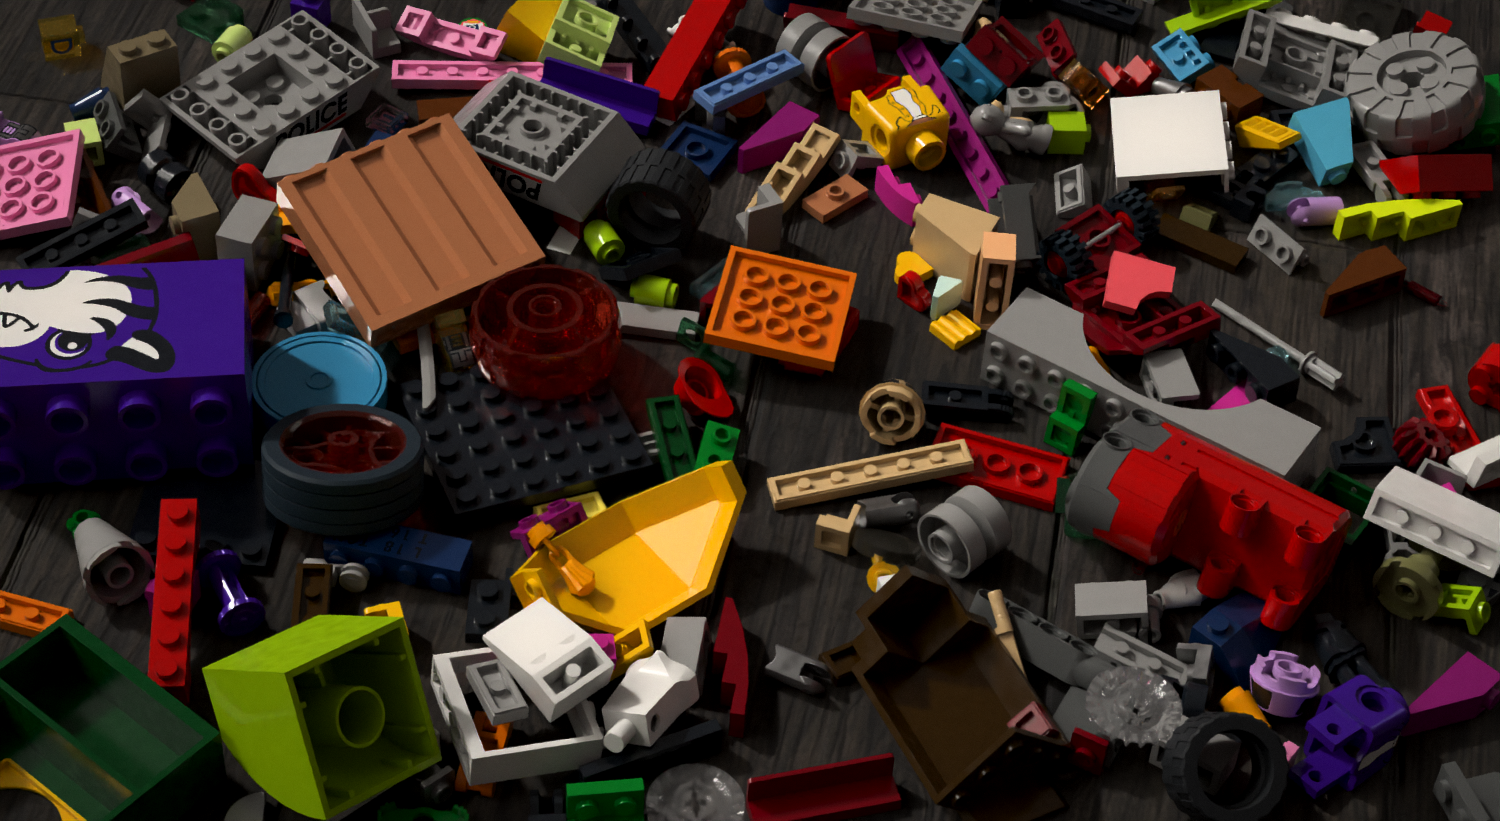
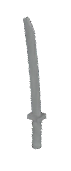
M429 324L416 329L421 361L423 411H428L436 399L434 357Z

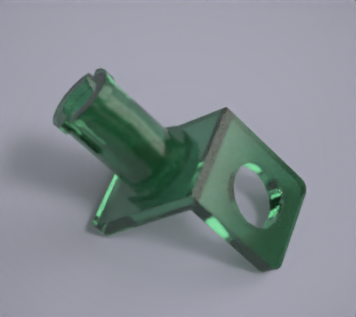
M683 317L678 328L676 340L696 351L693 357L702 359L710 364L719 374L720 378L724 382H728L737 364L712 351V344L703 343L705 327L687 317ZM686 330H693L698 333L701 342L691 340L687 336Z

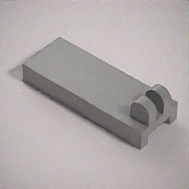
M1105 623L1094 647L1119 661L1125 667L1129 677L1155 689L1158 674L1178 678L1180 685L1186 684L1188 664Z

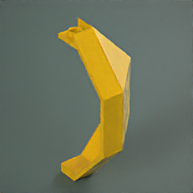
M717 461L623 499L551 539L550 541L554 546L560 545L566 548L577 561L595 572V587L589 595L579 597L570 593L565 579L550 561L548 556L550 550L545 544L540 546L509 579L523 608L543 597L584 630L599 634H614L615 636L643 618L648 621L650 630L667 620V617H672L713 592L747 491L733 461ZM562 553L560 558L556 557L562 565L568 562Z

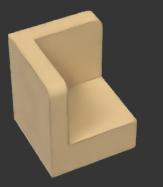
M854 504L848 519L830 514L826 516L820 514L815 527L814 547L847 556L859 529L861 505Z

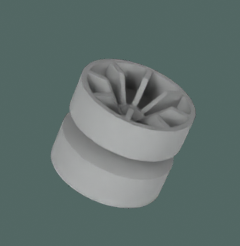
M804 13L796 17L785 28L779 38L775 53L784 49L804 64L803 73L796 77H799L802 82L814 90L825 92L832 88L826 57L831 51L849 40L850 37L831 27L813 13Z
M968 485L960 489L944 503L939 504L923 515L917 525L918 538L927 557L937 568L953 578H964L981 566L985 560L992 558L1006 548L1012 538L1011 524L1003 507L989 492L975 485Z

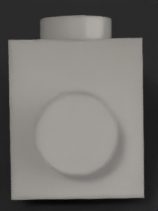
M1067 87L1007 88L1006 102L1003 105L1004 116L1022 117L1023 112L1070 110L1071 103Z
M143 89L125 104L123 111L124 114L148 130L141 161L148 153L154 150L167 149L168 143L166 140L172 128V112L164 106L160 99L146 89Z

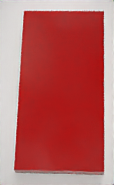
M941 423L932 445L965 439L974 461V471L936 478L935 480L960 487L975 485L983 488L992 496L1053 512L1070 466V457L947 423Z

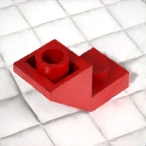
M1138 55L1125 68L1121 65L1115 68L1107 61L1098 68L1106 80L1126 97L1151 91L1153 81L1157 77H1161L1160 73L1163 71L1152 59L1146 62Z

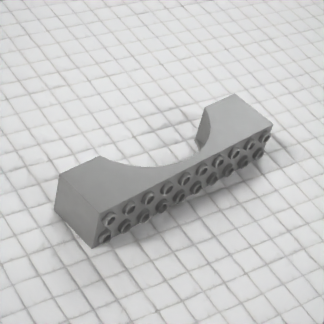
M1028 287L987 330L980 374L981 379L1012 392L1017 397L1049 413H1053L1057 409L1062 384L1070 378L1098 393L1086 430L1101 438L1104 433L1110 431L1115 422L1124 420L1131 410L1137 408L1146 409L1169 424L1299 487L1309 475L1321 427L1263 399L1233 408L1202 410L1172 406L1140 395L1114 379L1097 362L1084 336L1083 313Z

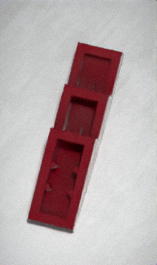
M725 597L713 651L712 675L723 676L720 705L731 706L728 736L743 738L749 687L748 653L743 626L733 598Z

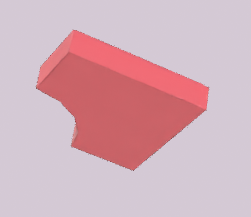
M1114 250L1111 256L1102 307L1134 315L1137 307L1145 300L1152 298L1169 299L1172 293L1176 267Z

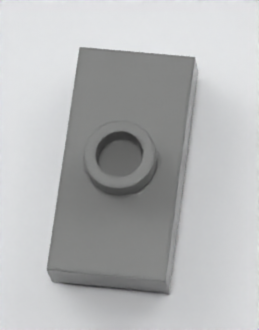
M499 659L466 666V677L492 726L528 718L529 707L509 671Z

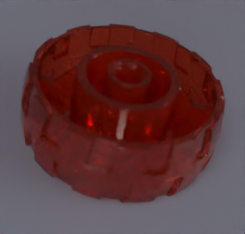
M541 264L540 266L528 268L520 267L505 272V275L496 280H491L479 291V298L477 301H473L470 312V348L475 363H478L481 375L492 385L496 384L505 389L506 393L521 398L529 396L537 397L540 400L562 399L566 395H578L594 388L598 381L605 379L612 372L617 364L622 343L621 314L613 292L606 284L600 283L594 275L588 272L554 264Z

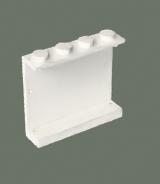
M1219 90L1110 98L1117 194L1129 188V181L1221 174V186H1224V193L1229 192V180L1235 179L1234 161H1228L1232 159L1231 141H1225L1230 139L1229 121L1223 122V120H1227V104L1220 101Z

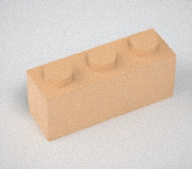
M986 231L983 233L973 308V323L982 330H988L1009 307L1016 263V234Z

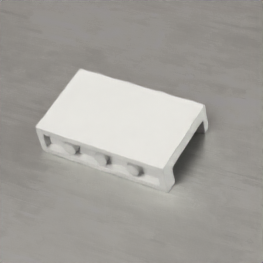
M1395 466L1375 488L1363 516L1364 519L1491 578L1495 577L1500 567L1499 512L1398 466Z

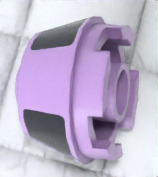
M1270 650L1268 657H1262L1258 654L1256 662L1250 666L1251 694L1260 709L1272 715L1288 718L1298 717L1320 692V685L1318 683L1321 672L1315 665L1309 669L1297 663L1298 655Z

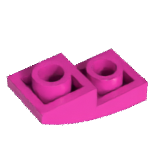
M889 165L877 166L874 190L878 197L896 217L911 227L916 226V222L912 221V217L917 204H923L920 194L915 193L911 183L901 184L898 176L893 175Z

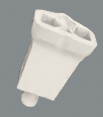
M657 650L649 658L638 659L633 662L626 671L624 679L602 708L606 733L603 738L605 747L614 753L621 752L627 744L651 747L677 717L700 698L696 674L687 666L670 659L661 650Z

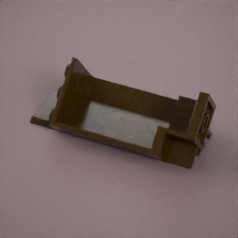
M905 564L855 612L866 629L851 642L861 658L851 670L934 803L938 806L956 810L963 821H1039L1070 808L1048 775V772L1059 768L1064 763L1065 757L1074 749L986 617L966 611L945 578ZM1032 701L1040 703L1058 732L1050 738L1014 726L1009 728L1007 723Z

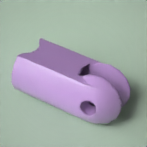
M123 186L116 189L111 197L112 207L133 198L149 225V228L140 233L146 235L155 232L161 225L163 218L141 201L140 195L134 192L132 188Z
M1338 196L1301 197L1289 203L1286 213L1291 217V223L1295 226L1334 225L1337 212L1340 209H1344V204Z

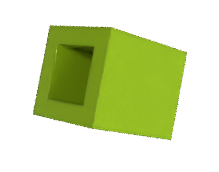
M1048 111L1046 124L1053 126V134L1047 148V154H1083L1085 142H1090L1091 125L1086 124L1084 112Z

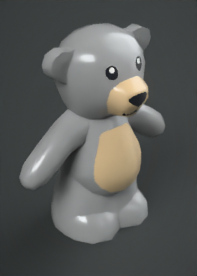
M994 100L991 104H983L976 107L969 118L973 129L977 133L984 136L997 135L1017 151L1024 152L1027 150L1034 155H1043L1053 134V126L1050 124L1034 125V122L1028 118L1005 117L1004 106L997 100Z

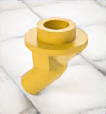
M876 551L871 554L873 565L867 573V584L875 593L878 577L896 574L899 571L898 566L893 562L886 561L882 551Z

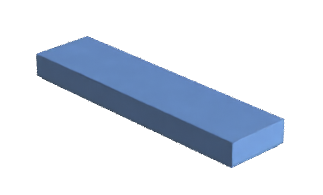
M784 49L694 90L693 99L714 115L802 74L804 64Z

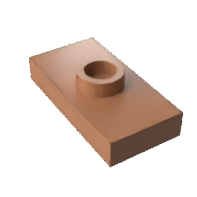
M845 174L802 199V208L823 224L868 198V189L850 175Z

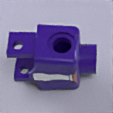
M1358 675L1326 693L1321 699L1315 717L1307 721L1305 730L1309 732L1303 747L1306 758L1290 768L1288 777L1313 799H1316L1337 784L1346 791H1352L1389 763L1402 729L1409 722L1410 711L1405 699L1392 688H1381L1366 675ZM1355 746L1360 750L1356 757L1353 758L1344 751L1343 747ZM1310 778H1315L1319 782L1313 781Z

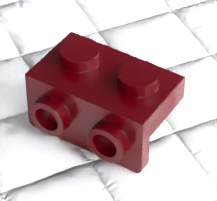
M1056 18L1036 37L1045 55L1044 57L1051 68L1052 75L1058 82L1064 83L1059 75L1073 59L1077 58V53L1062 21ZM1081 76L1076 80L1078 83L1073 87L1074 89L1083 82Z

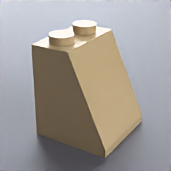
M929 193L923 204H917L913 213L912 221L916 222V226L910 237V245H913L912 252L918 254L934 268L933 276L936 279L942 275L962 280L961 299L970 302L976 289L984 231L998 233L1000 217Z

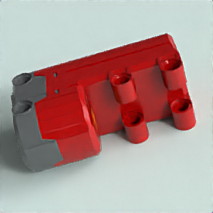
M1140 408L1131 410L1124 420L1115 422L1110 431L1103 434L1102 439L1097 442L1083 462L1065 498V515L1068 524L1078 532L1097 538L1148 565L1159 564L1170 555L1200 570L1201 574L1196 587L1200 593L1207 597L1223 599L1234 588L1245 591L1265 601L1260 615L1261 622L1268 628L1276 631L1289 630L1319 593L1336 564L1352 525V517L1349 510L1197 438L1160 419L1151 411Z

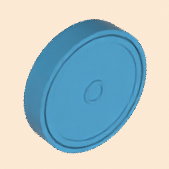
M310 332L287 338L268 349L254 366L252 371L254 412L263 427L269 430L270 427L282 418L299 410L314 406L360 404L386 409L388 384L385 364L380 355L371 346L349 335L335 332Z

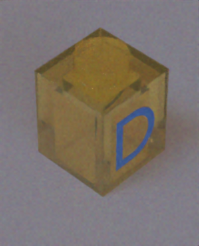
M74 14L37 20L46 61L82 56L80 43H86L83 26L76 25Z

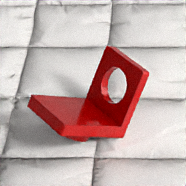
M1427 10L1420 23H1416L1413 33L1437 31L1447 34L1453 22Z

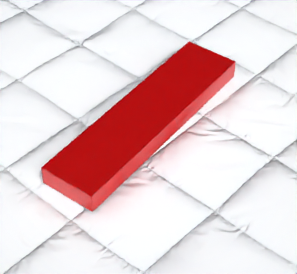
M1448 385L1417 389L1415 398L1425 416L1435 406L1452 408L1460 416V425L1457 433L1447 438L1451 442L1449 457L1481 443ZM1500 477L1474 489L1467 482L1465 486L1468 491L1499 487Z

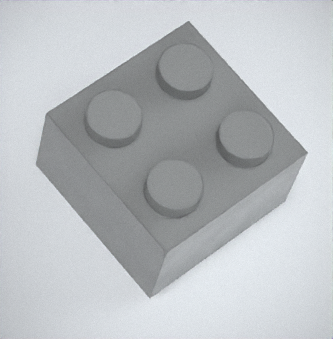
M242 194L215 234L218 260L244 258L248 290L257 292L262 282L268 280L276 260H280L283 256L285 248L284 241H281L283 221L279 217L278 203Z

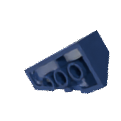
M1242 591L1214 607L1193 625L1188 643L1213 645L1216 663L1215 674L1234 688L1241 686L1246 691L1251 687L1250 666L1256 662L1258 654L1262 657H1268L1270 650L1276 649L1283 631H1276L1265 626L1261 622L1260 616L1265 601Z

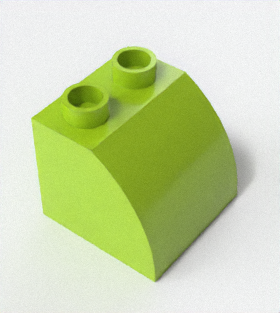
M317 615L202 668L221 737L227 748L250 777L269 795L288 808L305 816L328 820L442 760L404 617Z

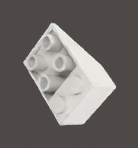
M543 597L482 637L484 642L550 723L609 684L615 665L591 635Z

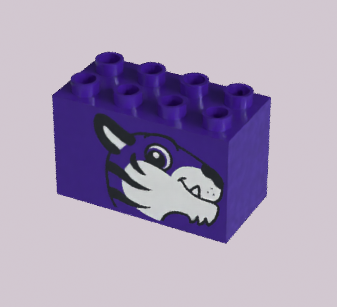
M244 258L0 270V489H13L21 484L54 482L78 486L87 484L92 480L134 478L139 481L149 482L162 478L168 469L196 467L204 475L218 478L234 473L238 465H254L255 412L252 394V371L255 366Z

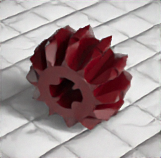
M1413 416L1395 431V435L1392 437L1394 442L1392 448L1399 453L1398 458L1407 463V467L1412 466L1418 471L1425 458L1443 465L1451 453L1449 447L1451 442L1444 437L1445 432L1436 427V423L1431 424L1424 417L1419 419Z

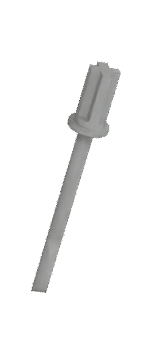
M1216 298L1211 306L1300 363L1298 368L1300 374L1310 375L1333 391L1343 384L1344 381L1342 379L1345 375L1319 359L1315 351H1310L1304 355Z

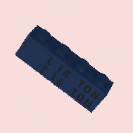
M395 525L389 529L371 534L326 536L323 541L324 559L328 564L358 563L368 569L371 577L399 581L406 585L422 586L439 592L460 595L473 565L472 541L401 525Z

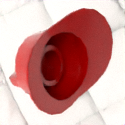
M686 357L680 361L678 366L679 376L673 390L674 395H679L682 407L693 416H701L705 412L718 418H728L731 416L734 407L716 370L704 360L696 357Z

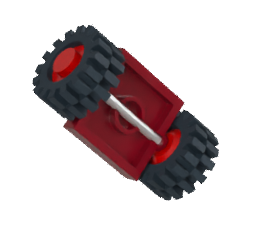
M1127 188L1108 199L1103 205L1104 208L1099 203L1057 228L1053 234L1039 242V252L1036 254L1042 257L1036 263V265H1041L1042 267L1039 269V272L1046 274L1045 280L1047 283L1052 281V286L1055 289L1059 287L1060 291H1065V283L1109 266L1114 250L1135 255L1139 252L1141 245L1154 238L1160 230V227L1157 226L1161 224L1160 218L1155 217L1159 212L1151 207L1154 202L1152 200L1147 201V194L1144 192L1139 195V189L1135 188L1132 190V188Z

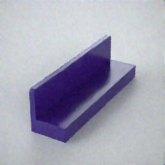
M552 57L545 58L543 77L540 82L615 110L621 114L634 133L644 136L648 135L657 117L660 97L659 90Z

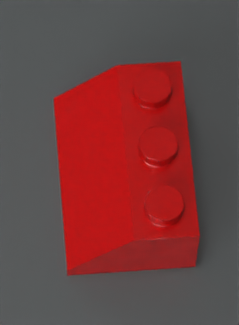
M1492 154L1412 155L1379 161V167L1399 194H1413V199H1432V194H1437L1438 199H1455L1456 194H1462V199L1481 198V192L1493 191Z

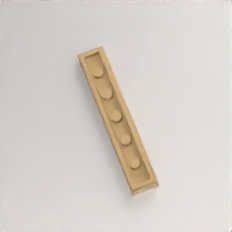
M965 439L775 476L767 478V487L774 509L778 511L974 471V461Z

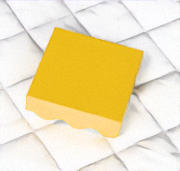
M957 309L951 310L937 321H932L929 328L932 334L954 351L981 334V328Z

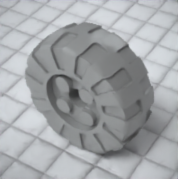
M1409 31L1392 35L1390 39L1372 44L1364 50V53L1358 60L1353 61L1347 72V82L1344 86L1345 97L1348 98L1350 103L1351 121L1357 127V136L1361 135L1365 141H1374L1380 150L1392 152L1394 155L1407 156L1424 152L1432 153L1447 148L1449 144L1463 139L1474 129L1475 122L1478 118L1481 119L1485 108V79L1478 57L1473 53L1472 48L1457 37L1451 38L1447 34L1437 31H1424L1423 33Z

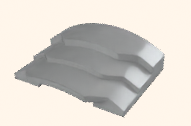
M1249 8L1232 69L1239 76V79L1245 84H1250L1267 99L1293 109L1311 108L1345 97L1344 86L1347 82V72L1353 61L1357 60L1359 49L1332 39L1329 43L1328 41H1321L1297 34L1277 24V18Z

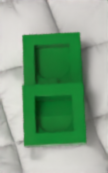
M1070 378L1062 384L1057 409L1049 416L1043 442L1072 457L1083 438L1098 393Z

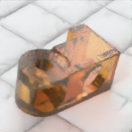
M1075 58L1058 76L1069 87L1071 92L1091 110L1109 91L1086 67H1083ZM1098 87L1097 92L1092 97L1087 98L1089 92L1093 88Z

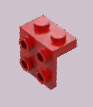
M859 32L831 51L826 57L838 110L850 112L853 91L861 90L871 102L884 97L888 89L901 86L900 77L878 73L870 36L867 32Z

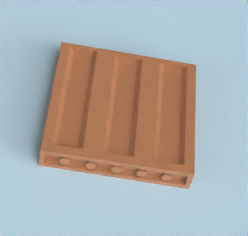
M450 113L440 117H432L418 126L402 129L393 136L383 140H375L368 146L356 151H347L336 159L326 163L315 164L309 170L296 175H288L277 182V203L362 337L372 348L543 274L545 254Z

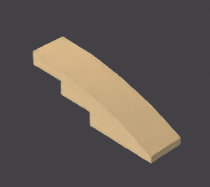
M813 122L802 141L793 144L782 163L776 161L761 185L770 183L783 201V214L794 204L825 165L841 141L839 134ZM757 192L745 211L750 207L757 206Z

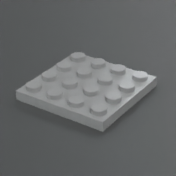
M853 0L848 6L846 18L854 20V23L858 25H880L886 31L899 32L903 30L911 32V35L917 38H928L930 36L940 38L942 43L953 45L963 41L981 11L983 0Z

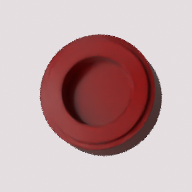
M1435 406L1428 411L1426 416L1429 423H1436V427L1445 432V438L1452 437L1457 433L1460 425V416L1452 408Z

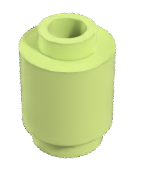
M240 24L228 27L212 45L211 51L215 60L219 62L253 40L252 33L247 27Z

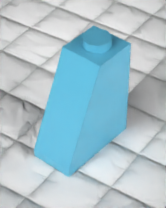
M1344 97L1294 112L1288 128L1301 133L1302 138L1294 144L1318 186L1330 183L1336 185L1344 181L1353 164L1350 103L1348 98Z

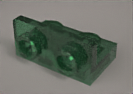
M197 0L196 3L176 15L178 26L211 44H214L228 27L236 24L245 26L243 9L229 0Z

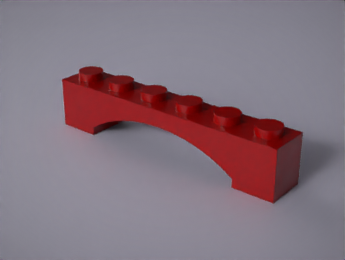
M197 498L161 499L148 677L189 708L192 599L196 559L198 552H200L201 517Z

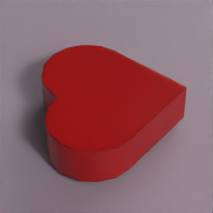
M909 270L899 277L897 298L919 312H923L931 306L932 296L924 287L922 278L916 272Z

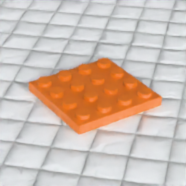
M731 245L706 326L703 343L833 372L857 273Z

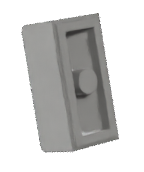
M1083 164L1054 174L1056 215L1058 217L1075 218L1093 207L1091 179Z

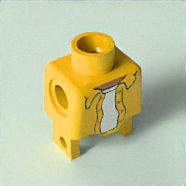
M911 75L902 77L901 86L888 89L884 97L871 102L861 90L852 92L850 116L862 130L861 141H868L884 158L883 165H889L892 170L914 164L918 170L926 171L936 167L943 160L946 154L950 115L929 85L920 87Z

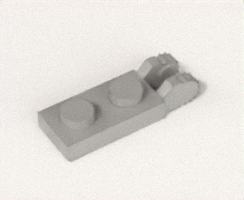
M1370 140L1352 144V166L1368 188L1374 192L1377 202L1391 201L1392 197L1395 200L1409 199V194H1399L1379 167V161L1386 160L1387 158L1374 141Z

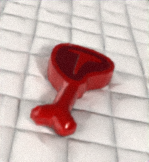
M243 163L233 172L231 177L232 190L238 200L244 194L277 203V189L267 182L263 174L254 165Z

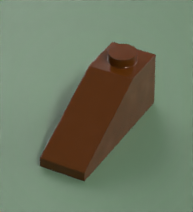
M1386 245L1359 253L1325 291L1320 315L1322 318L1400 292L1407 267Z

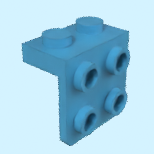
M970 41L965 45L961 42L940 69L979 105L989 104L1007 86L965 47Z

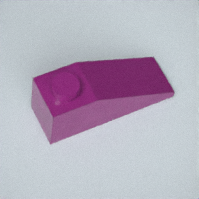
M789 101L739 147L737 172L744 174L776 163V161L784 160L793 144L802 141L813 122L819 125L820 115Z
M1466 652L1409 706V722L1403 727L1400 735L1404 737L1473 719L1485 708L1491 710L1500 699V673L1470 652Z

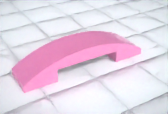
M408 5L394 29L399 35L430 49L475 61H495L509 36L507 32L481 26L477 30L437 19L430 11Z

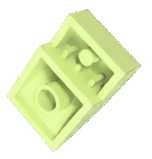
M562 0L537 61L544 64L546 57H552L599 72L620 17L584 0Z

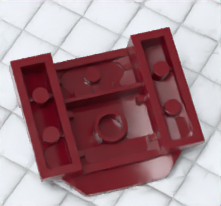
M1143 253L1134 255L1140 258L1150 260ZM1109 266L1064 284V290L1073 303L1072 309L1084 314L1083 331L1085 339L1108 356L1144 355L1160 347L1169 348L1181 342L1196 343L1209 337V332L1212 329L1220 331L1221 316L1201 300L1183 308L1170 297L1169 299L1152 298L1142 302L1137 307L1134 315L1102 307Z

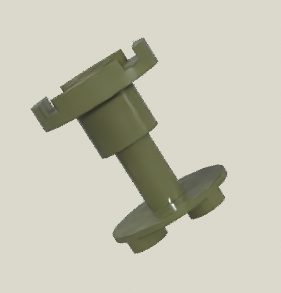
M1408 539L1411 548L1420 554H1412L1408 558L1399 556L1385 560L1373 576V588L1377 584V588L1380 591L1379 601L1393 614L1408 620H1412L1414 616H1424L1422 620H1427L1434 616L1444 600L1443 587L1438 579L1439 570L1455 572L1463 570L1467 566Z

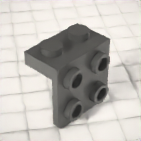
M1456 761L1442 764L1432 792L1450 821H1500L1499 772L1466 779Z

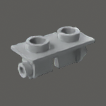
M1260 214L1247 240L1288 275L1292 274L1296 266H1306L1310 261L1308 251L1265 215Z

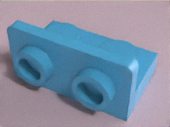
M1181 28L1151 46L1155 56L1173 78L1179 82L1191 84L1198 76L1216 67L1213 59L1207 52L1204 54L1200 52L1201 47L1193 35L1188 37Z

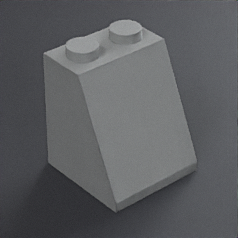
M344 128L281 139L273 151L263 176L273 188L277 189V182L281 181L284 177L291 174H299L309 170L315 164L326 163L340 157L347 151H356Z

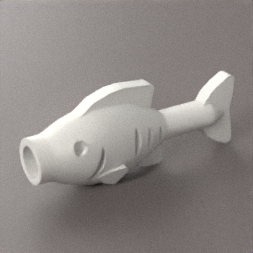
M1195 568L1174 574L1161 589L1154 591L1153 595L1158 596L1162 600L1163 611L1166 609L1201 606V602L1209 598L1200 593L1196 587L1200 574Z

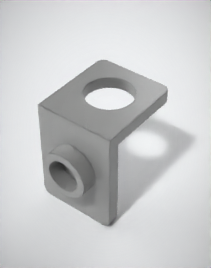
M1428 458L1424 459L1416 472V475L1438 485L1450 482L1456 493L1460 495L1463 493L1468 478L1467 475Z

